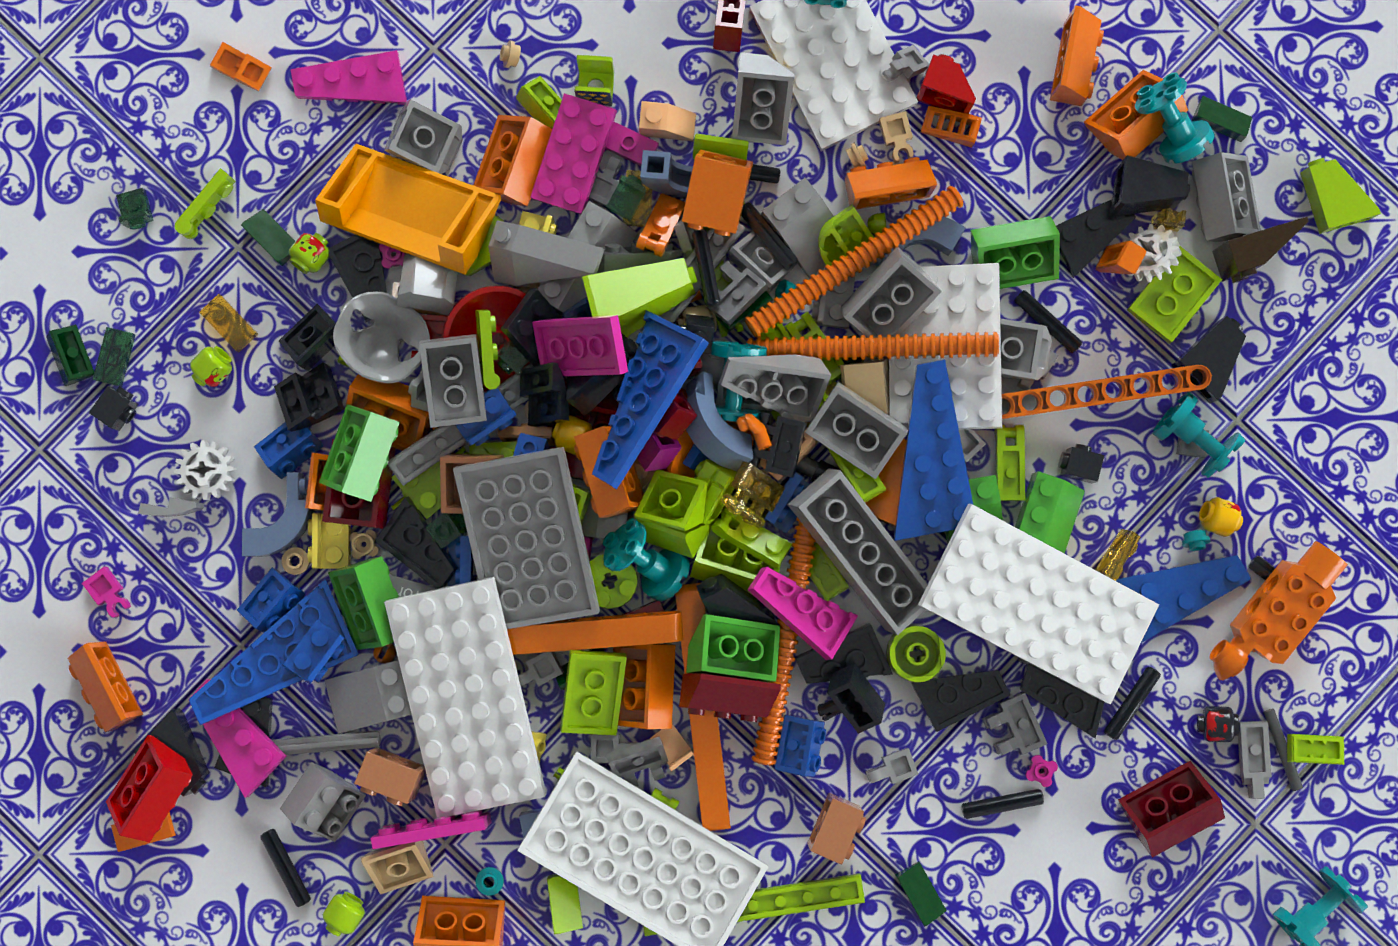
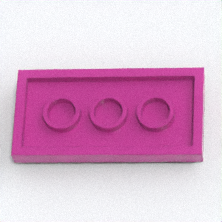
M564 93L530 197L531 199L580 215L582 214L588 203L616 117V109Z
M618 315L550 319L532 322L540 365L552 362L558 363L563 376L619 375L628 372Z
M482 810L463 814L462 817L455 818V815L434 819L433 822H428L427 818L410 821L411 823L406 824L405 827H400V823L387 824L383 828L378 829V833L371 837L372 849L485 830L492 823L490 812L483 813Z

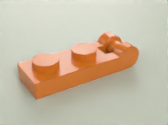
M661 193L638 238L636 248L643 251L645 248L654 251V255L662 258L675 231L674 226L679 222L684 212L685 202Z

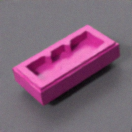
M614 122L605 149L641 166L643 150L656 151L659 143Z

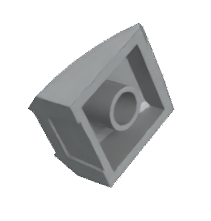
M410 99L400 111L384 151L409 163L443 174L450 170L463 141L462 126Z
M406 254L403 260L396 306L448 315L454 306L458 272Z
M1000 318L1001 377L1039 380L1047 372L1052 343L1047 326Z

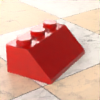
M147 735L106 800L119 835L149 843L156 832L161 829L164 819L170 810L175 807L178 797L184 788L189 785L193 776L185 758L152 735Z

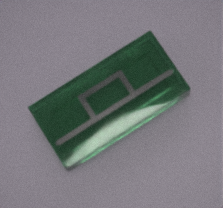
M106 327L93 380L122 387L136 334Z

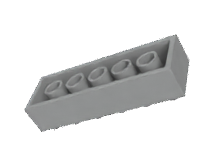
M827 469L787 504L886 631L899 635L926 610L919 606L918 603L928 584L840 470Z

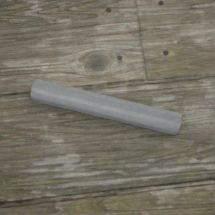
M379 731L275 739L272 741L285 755L379 747L381 737Z

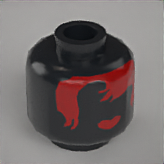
M1207 706L1203 710V716L1197 715V732H1203V737L1208 742H1231L1234 736L1239 735V716L1234 714L1230 707Z

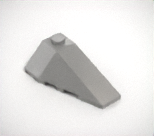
M498 220L496 221L488 246L494 281L516 287H524L527 284L537 282L545 284L557 279H578L583 276L597 274L604 253V249L598 246Z
M802 355L728 357L719 383L745 398H751L759 402L761 406L767 409L771 408L777 411L782 417L812 422L829 383L831 373L822 360L816 357Z

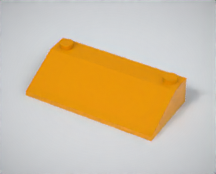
M355 144L317 196L315 202L319 219L323 223L466 275L479 255L501 201V195Z

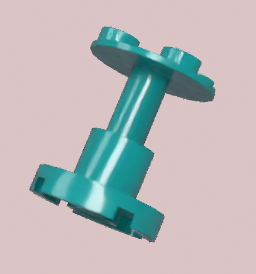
M1176 72L1168 74L1162 81L1153 86L1146 85L1137 92L1139 98L1135 103V109L1140 114H1150L1156 111H1160L1165 120L1162 128L1167 136L1160 144L1159 151L1166 163L1173 160L1175 164L1188 161L1201 154L1205 150L1203 145L1207 141L1211 144L1215 136L1207 121L1191 122L1186 112H1179L1174 102L1184 93L1187 83Z
M715 341L712 343L711 348L712 355L724 357L723 370L728 357L767 356V347L746 343V345L739 344V342ZM728 388L726 390L725 406L715 404L719 415L721 416L722 414V419L725 421H737L739 416L744 417L747 413L753 414L759 420L760 411L742 408L743 396Z
M1187 392L1177 400L1180 405L1177 404L1174 408L1171 406L1153 429L1154 432L1152 434L1162 441L1173 432L1186 444L1194 442L1211 456L1201 471L1203 476L1209 478L1216 470L1220 472L1230 462L1227 456L1232 450L1234 452L1237 451L1246 439L1238 432L1221 444L1203 429L1206 423L1191 412L1198 398L1192 393Z
M631 518L615 532H609L603 540V545L605 546L604 566L611 571H620L627 568L633 562L636 563L637 571L642 574L641 585L643 592L658 601L669 599L683 586L679 582L682 576L684 578L688 576L689 559L687 556L667 549H663L660 552L654 549L647 551L643 549L646 542L645 526L636 519Z
M1326 866L1319 873L1331 889L1313 906L1307 902L1294 915L1285 908L1280 907L1272 914L1275 921L1292 940L1295 939L1300 943L1299 946H1321L1315 939V936L1328 925V921L1325 918L1343 901L1360 914L1368 908L1363 899L1356 894L1353 896L1350 893L1351 885L1340 874L1336 876Z

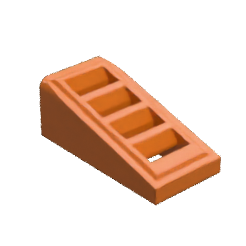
M928 106L920 133L972 148L975 144L982 118L971 114ZM934 115L939 116L936 128H931ZM945 118L949 119L946 131L941 130ZM955 121L960 123L957 133L952 132ZM966 125L971 126L968 135L963 134Z
M1130 240L1106 246L1095 270L1103 273L1135 274L1146 254V250Z

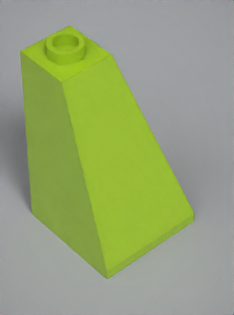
M684 258L582 277L592 317L618 315L621 332L626 337L645 326L646 321L643 318L646 310L661 316L696 294L693 283L698 282L693 266L688 267Z

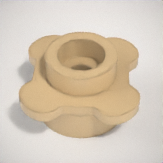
M367 530L366 533L353 532L350 535L349 540L353 549L351 554L355 559H360L365 555L374 557L378 554L379 548L375 544V538L377 537L375 531ZM362 542H366L367 545L363 547Z

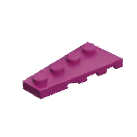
M397 50L291 69L294 92L298 99L330 101L337 99L346 100L347 102L370 101L379 104H385V102L398 103V105H405L407 102Z
M769 567L761 568L748 588L752 595L825 660L833 659L858 615L840 609L839 605L818 597L817 593L796 585L795 581Z
M207 679V680L195 691V693H196L199 689H201V688H202L207 682H209L211 679ZM240 708L203 724L244 798L249 797L287 757Z

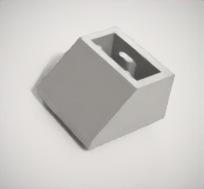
M311 762L280 807V810L293 825L335 842L366 795L331 770Z

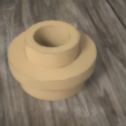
M511 40L508 41L507 45H502L500 61H503L505 68L517 66L521 53L520 45H515V42Z
M855 142L852 143L851 147L846 149V152L854 168L860 166L867 167L865 161L869 158L862 145L857 147Z
M290 548L282 556V566L289 574H302L309 567L310 563L308 562L307 552L302 548ZM293 556H297L300 560L297 566L291 564Z

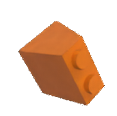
M700 150L695 156L682 222L688 223L687 227L696 230H702L704 227L715 229L714 233L722 236H730L731 233L736 234L753 161Z

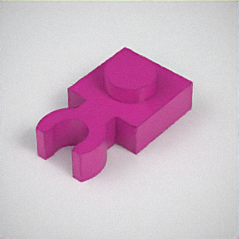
M108 567L101 568L82 583L97 605L107 603V612L113 618L120 616L115 610L117 603H121L125 609L131 607L130 602L126 598L120 597L117 594L124 588Z

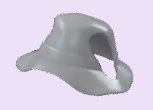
M366 292L349 300L343 307L335 324L333 340L338 354L353 371L373 381L395 383L410 376L421 364L419 343L422 340H430V335L424 319L418 312L410 307L396 306L397 298L384 292ZM358 310L364 316L374 320L373 324L361 330L353 331L350 324L353 311ZM403 339L408 345L416 348L418 353L410 360L400 362L399 343Z

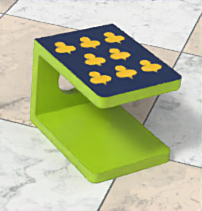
M577 55L579 82L578 86H575L574 89L575 96L597 104L612 106L614 86L613 58ZM592 80H600L604 88L588 87Z

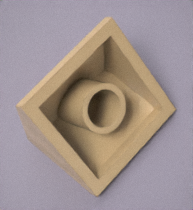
M883 358L882 360L876 359L840 365L842 385L890 415L888 359Z
M423 841L383 847L368 852L361 858L364 868L380 894L433 877V871Z

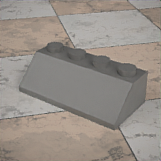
M589 201L568 238L605 248V244L610 243L629 247L634 242L638 233L612 213ZM583 278L551 280L550 283L540 284L538 287L540 293L561 315L587 297Z

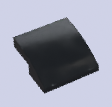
M324 362L303 376L295 372L274 386L287 428L291 432L320 423L345 409L331 368Z
M552 362L521 369L520 397L529 398L528 425L538 427L569 421V402L566 400L567 389L558 363Z

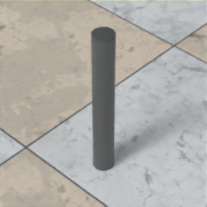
M1274 708L1265 710L1263 713L1292 791L1300 790L1303 788L1294 762H1287V742Z

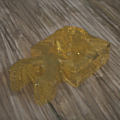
M1170 208L1163 209L1152 217L1151 224H1153L1154 229H1158L1160 225H1163L1167 231L1171 229L1178 232L1185 226L1187 211L1177 212Z

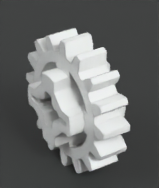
M1149 224L1148 230L1145 231L1142 227H1138L1139 233L1137 235L1130 232V241L1144 248L1146 254L1135 274H1128V276L1134 275L1137 281L1146 277L1147 282H1151L1153 276H1157L1161 280L1163 272L1171 274V265L1178 266L1179 262L1176 257L1181 256L1180 243L1171 229L1166 231L1164 226L1160 225L1155 230L1153 224Z
M201 440L200 447L195 443H191L190 452L184 449L181 451L185 456L184 459H176L175 461L181 465L180 469L174 470V473L181 475V478L176 483L186 485L183 489V492L186 494L193 491L192 498L199 499L201 494L203 500L207 501L210 500L211 494L215 498H220L221 489L227 492L230 490L226 485L227 482H235L236 480L230 476L231 472L237 471V468L230 466V463L235 460L234 457L225 456L228 449L222 447L218 450L219 443L212 442L210 447L208 441ZM211 453L215 454L219 458L221 464H217L214 461V457L211 455ZM196 457V460L190 465L191 461ZM206 466L215 469L210 470V472H206L205 475L196 472L201 471V469H205ZM219 476H221L220 480L216 484H214L216 479ZM190 477H194L197 480L199 488L192 483Z

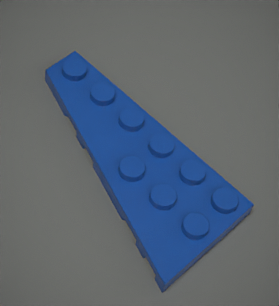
M647 310L643 318L646 321L643 333H638L635 342L638 344L635 357L629 360L628 372L624 375L617 397L619 405L616 414L611 415L608 424L611 426L608 439L602 442L592 475L615 489L623 481L709 344L704 338Z
M945 360L916 365L894 541L955 530L967 505H973Z
M1238 555L1119 578L1114 581L1159 604L1141 641L1142 643L1251 580V577Z
M326 579L189 698L199 725L302 681L303 679L288 670L283 664L317 619L337 634L345 637L342 641L345 648L336 660L330 657L325 664L326 668L329 669L359 655Z

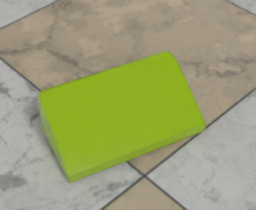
M539 76L523 85L516 99L534 119L553 129L562 100L545 80Z
M696 133L694 137L693 159L695 160V156L700 150L747 160L749 142Z
M558 874L549 875L547 877L554 935L582 929L583 922L578 886Z

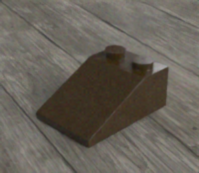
M1308 217L1228 240L1213 250L1212 253L1220 277L1223 279L1222 282L1231 279L1234 284L1257 274L1256 269L1266 264L1309 222Z

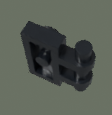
M760 412L759 420L765 425L767 433L773 435L770 451L758 450L754 439L752 446L753 459L748 463V467L759 469L762 458L767 460L765 471L793 478L807 423L778 416L776 426L769 425L771 414Z

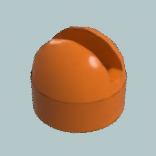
M392 643L385 645L389 648L383 659L379 658L384 646L374 648L373 655L376 661L386 664L395 659L397 652Z

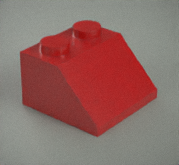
M933 54L917 94V100L933 107L969 114L976 97L960 64L954 62V59L944 54L937 56Z

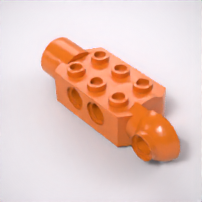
M1317 541L1310 546L1298 563L1282 560L1231 622L1230 627L1234 635L1233 639L1230 642L1227 640L1220 641L1211 651L1209 658L1213 661V668L1217 678L1223 681L1238 675L1245 668L1251 651L1256 652L1272 663L1284 664L1336 600L1331 585L1348 564L1332 550Z

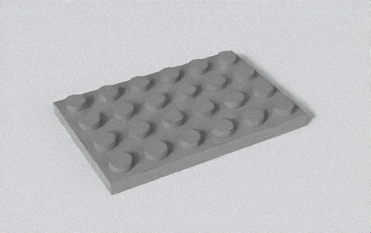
M564 447L453 468L478 580L490 577L495 578L507 629L595 615L600 612Z

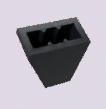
M1127 155L1116 169L1110 215L1122 216L1175 209L1189 195V172Z
M1228 316L1214 324L1173 363L1176 368L1203 365L1210 370L1212 375L1210 384L1206 388L1198 390L1209 403L1218 401L1222 397L1246 338L1239 322L1233 318L1230 319ZM1193 370L1190 374V380L1194 385H1199L1203 380L1202 373L1198 370Z
M621 332L628 366L629 360L635 357L637 345L632 339H628ZM625 373L619 375L567 376L566 400L585 416L623 380Z
M723 574L707 578L696 586L709 615L777 625L772 611L756 597Z
M177 708L171 710L149 735L154 736L185 758L193 776L189 785L181 793L184 797L192 793L196 795L206 785L207 782L204 779L210 772L184 712ZM140 746L134 751L135 754L139 750Z

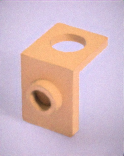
M673 724L672 729H661L650 738L653 739L660 736L671 772L694 755V751Z

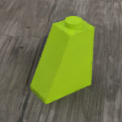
M1324 158L1311 161L1308 163L1309 167L1300 173L1319 234L1371 220L1381 214L1378 206L1336 159L1325 162Z

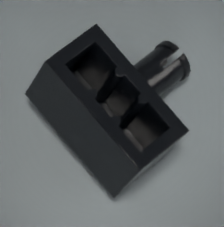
M853 663L832 673L827 691L831 700L817 706L820 717L823 716L822 719L827 721L843 713L858 734L881 724L885 703L857 665Z

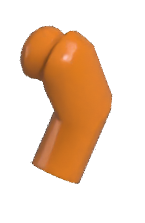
M747 413L744 417L737 419L740 431L751 430L758 450H764L772 446L765 425L753 414Z

